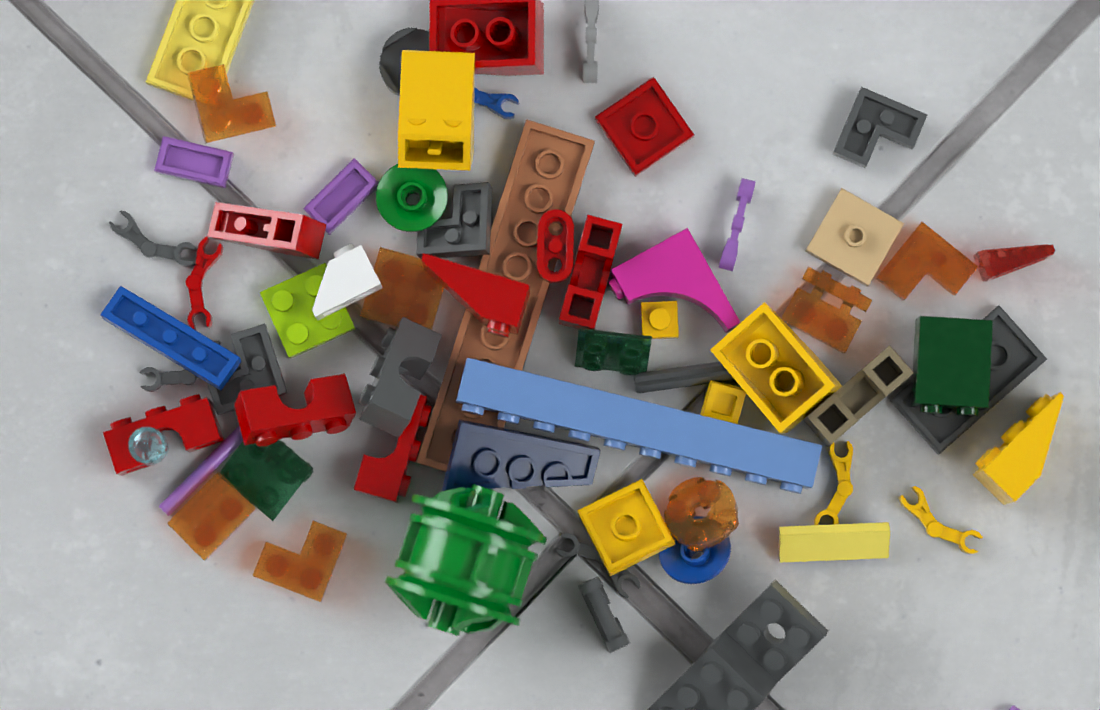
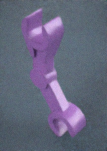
M745 178L741 179L736 197L739 205L732 221L731 236L727 239L719 263V268L729 271L734 269L738 253L739 240L737 239L739 232L741 233L743 228L746 204L751 202L756 181Z

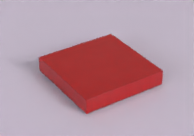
M652 77L595 116V120L635 177L695 136L655 77Z

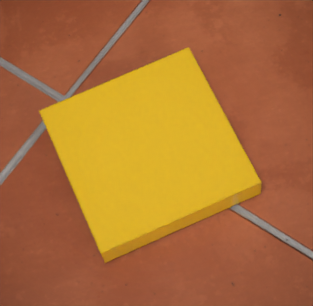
M643 479L577 510L609 576L675 545V540Z

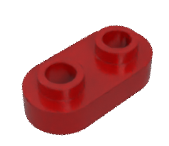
M554 209L544 213L538 222L537 271L545 281L560 283L570 276L573 269L574 223L569 214L562 210ZM554 223H558L562 226L563 231L560 235L555 236L549 232V227ZM552 259L559 260L562 264L561 269L556 272L551 271L548 268L549 261Z

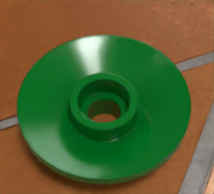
M398 164L394 165L382 176L376 190V204L383 219L392 227L405 232H418L434 225L443 215L448 202L446 183L436 169L398 168ZM411 194L420 196L419 202L415 205L407 203V198Z

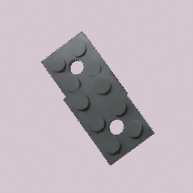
M774 580L647 710H686L688 708L695 710H755L766 699L775 685L829 631L778 581ZM775 623L780 625L785 631V638L779 639L772 636L768 630V624Z

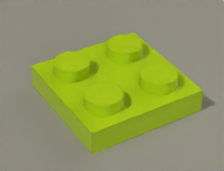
M326 263L259 292L290 359L356 329L346 307L320 320H317L312 311L327 267Z

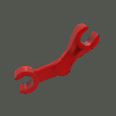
M208 237L203 238L199 242L195 266L191 275L185 281L189 290L192 309L188 314L187 321L194 330H196L194 318L197 314L202 313L206 315L208 328L211 327L213 322L212 315L205 309L202 285L207 271L222 256L223 245L219 243L214 254H206L204 249L210 240Z

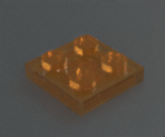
M380 247L374 271L383 288L365 297L360 317L392 327H396L401 318L404 317L432 330L444 288L424 270L421 258Z

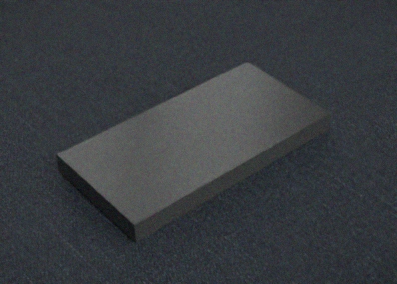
M1000 305L982 319L993 320L989 408L984 411L979 410L978 416L956 415L957 409L942 408V414L920 413L919 406H911L912 382L890 400L938 455L1047 360L1043 353Z

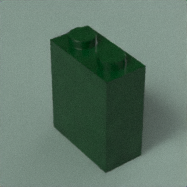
M919 316L915 320L911 406H919L920 413L942 414V408L957 409L956 415L978 416L979 410L984 411L989 408L993 320Z

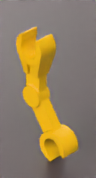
M849 441L845 442L847 454L843 458L836 456L834 442L829 446L828 454L836 471L838 485L826 510L819 512L815 516L814 525L819 524L820 518L823 515L830 516L833 524H839L837 515L847 497L853 492V485L850 479L853 447Z
M916 486L911 487L918 496L916 505H910L903 495L899 496L901 506L921 521L926 528V533L930 537H938L958 544L960 550L966 554L978 552L966 547L965 538L968 535H972L975 538L982 539V535L976 530L961 532L938 522L931 514L925 495L920 488Z

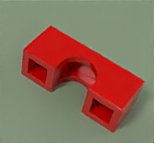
M587 214L574 269L559 317L560 325L594 333L620 238L622 223Z
M346 374L310 379L304 392L307 406L302 409H293L283 404L278 396L276 385L240 391L234 407L244 445L256 443L257 446H268L283 438L291 437L292 440H302L317 432L326 431L327 434H337L345 431L356 415Z
M196 394L179 400L181 406L167 410L166 406L150 409L145 412L146 418L132 422L131 417L111 423V430L103 432L116 474L123 476L155 465L152 443L155 437L163 431L173 430L178 432L183 440L186 451L190 453L223 442L224 438L212 401L207 397L201 399L200 394Z
M419 396L411 421L400 437H398L397 446L389 456L375 458L363 455L353 490L398 503L399 496H407L412 476L406 475L409 462H416L418 459L422 441H418L416 438L420 426L427 427L432 410L431 406L426 405L428 401L427 396Z

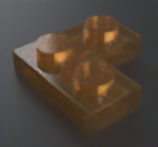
M224 64L187 73L205 144L276 127L268 91L233 99Z
M921 222L876 279L903 301L926 274L955 296L978 266L924 222Z
M313 521L300 555L265 542L252 576L322 602L348 534Z

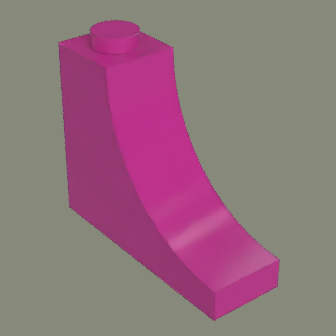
M688 228L611 269L610 274L613 279L608 281L616 298L618 300L624 298L627 305L645 298L675 297L692 302L707 311L721 325L725 333L733 330L741 323Z

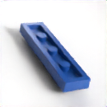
M122 286L118 288L100 314L106 322L222 391L242 362L236 354Z

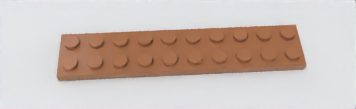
M526 119L491 228L490 255L482 256L478 268L485 272L530 285V296L518 335L510 333L508 338L487 332L488 328L486 325H483L465 309L419 452L418 464L443 472L447 471L459 419L500 428L505 427L506 422L498 420V413L484 410L483 416L462 411L463 404L455 403L465 361L467 358H472L520 371L523 370L550 283L542 279L537 271L538 222L544 213L554 209L562 210L569 214L570 217L572 216L595 144L594 140ZM554 223L549 227V232L555 236L560 235L563 231L562 226L558 223ZM552 259L548 263V268L553 272L557 259Z

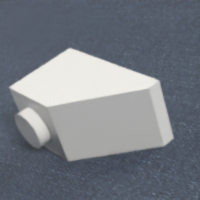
M353 244L344 246L333 253L334 259L328 261L312 308L317 320L383 288L362 245L354 248Z

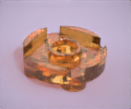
M694 477L675 487L668 497L670 502L667 505V510L664 512L666 525L672 536L692 551H701L704 548L721 543L739 525L737 502L730 488L722 481L715 479L716 482L712 480H705L704 477ZM701 506L704 510L710 508L705 518H693L697 515L695 511L697 507Z

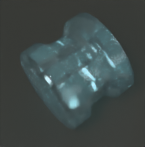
M141 427L135 430L128 442L131 456L146 465H155L161 462L169 450L166 436L152 427Z

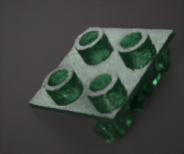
M579 328L575 367H583L593 372L601 370L618 371L628 376L647 372L652 336Z
M279 439L268 446H257L256 443L244 445L243 441L218 475L274 521L301 484L311 477L314 468L310 466V463L298 456L292 448L285 445V442Z

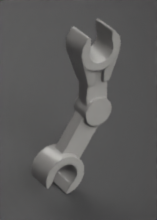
M585 0L584 14L588 27H586L587 61H583V83H597L598 61H594V46L597 39L595 24H597L599 14V0Z

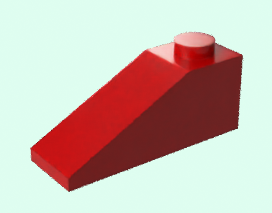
M215 202L207 237L287 255L319 259L327 224L303 214Z

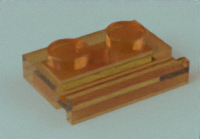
M218 471L167 524L206 561L257 508Z

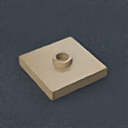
M841 188L805 252L868 287L904 223Z

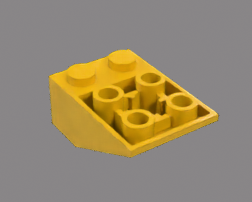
M402 50L398 120V168L471 170L474 157L475 53Z
M1061 392L1051 397L1048 394L1039 397L1025 411L1030 417L1025 422L1020 420L1018 423L1012 424L1000 437L1004 443L999 448L997 446H994L992 449L989 448L975 462L979 469L973 476L1003 505L1016 502L1041 476L1064 399V395Z

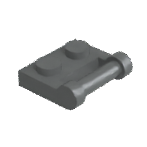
M599 576L579 585V590L609 653L630 644L618 618H614L608 606L610 601Z

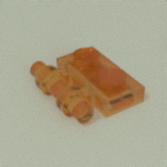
M808 266L802 279L814 285L811 293L797 287L781 319L787 325L845 354L862 320L849 313L853 306L866 312L872 299L861 294V289L853 285L849 288L832 279V274L824 270L820 273ZM826 291L843 300L840 308L821 300L823 292Z

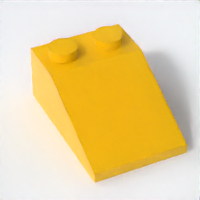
M766 302L760 305L710 349L779 433L790 432L842 387L824 363Z

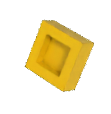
M677 301L641 302L642 340L673 339L679 337Z
M710 380L700 415L738 424L746 392L740 387Z

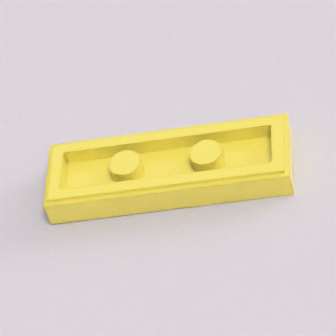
M889 522L779 527L780 563L889 558Z

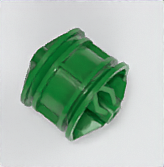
M474 484L472 489L460 487L439 492L432 499L413 494L411 502L419 505L423 514L422 516L414 513L410 515L409 527L398 560L396 559L394 567L404 570L403 574L396 578L387 576L385 583L417 617L424 620L428 619L433 601L436 599L427 625L428 627L459 636L460 631L474 634L493 630L502 622L519 626L521 619L514 617L509 607L510 604L521 607L523 603L521 598L533 561H536L538 556L537 553L529 551L528 548L535 543L545 545L547 537L541 533L535 524L514 503L504 501L499 519H497L504 494Z

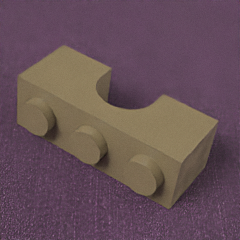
M889 345L810 413L804 421L824 445L828 447L914 372Z

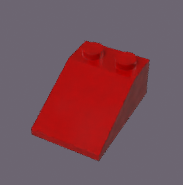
M430 0L429 51L475 53V74L502 76L543 75L544 4L541 0Z
M423 253L421 262L424 270L483 325H486L488 328L487 332L504 338H508L510 333L518 335L530 296L529 284Z

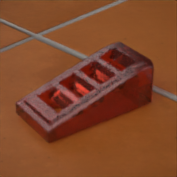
M1053 244L989 249L981 250L973 257L982 281L988 282L1049 259L1054 254L1055 248Z

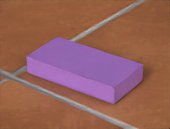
M163 136L154 171L226 189L234 153Z
M354 158L303 209L313 219L327 224L325 231L330 235L377 189L379 182Z

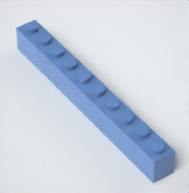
M467 358L465 361L455 402L463 404L462 411L483 416L484 410L498 413L497 419L504 422L518 424L519 419L534 422V429L554 433L555 427L569 430L568 437L589 442L590 436L605 439L604 446L618 450H625L626 445L640 448L639 454L646 457L660 459L661 453L675 456L674 463L695 468L696 463L699 462L711 465L709 472L731 476L732 471L746 474L745 481L766 485L768 479L780 482L781 490L801 494L802 488H813L822 449L820 444L472 358Z

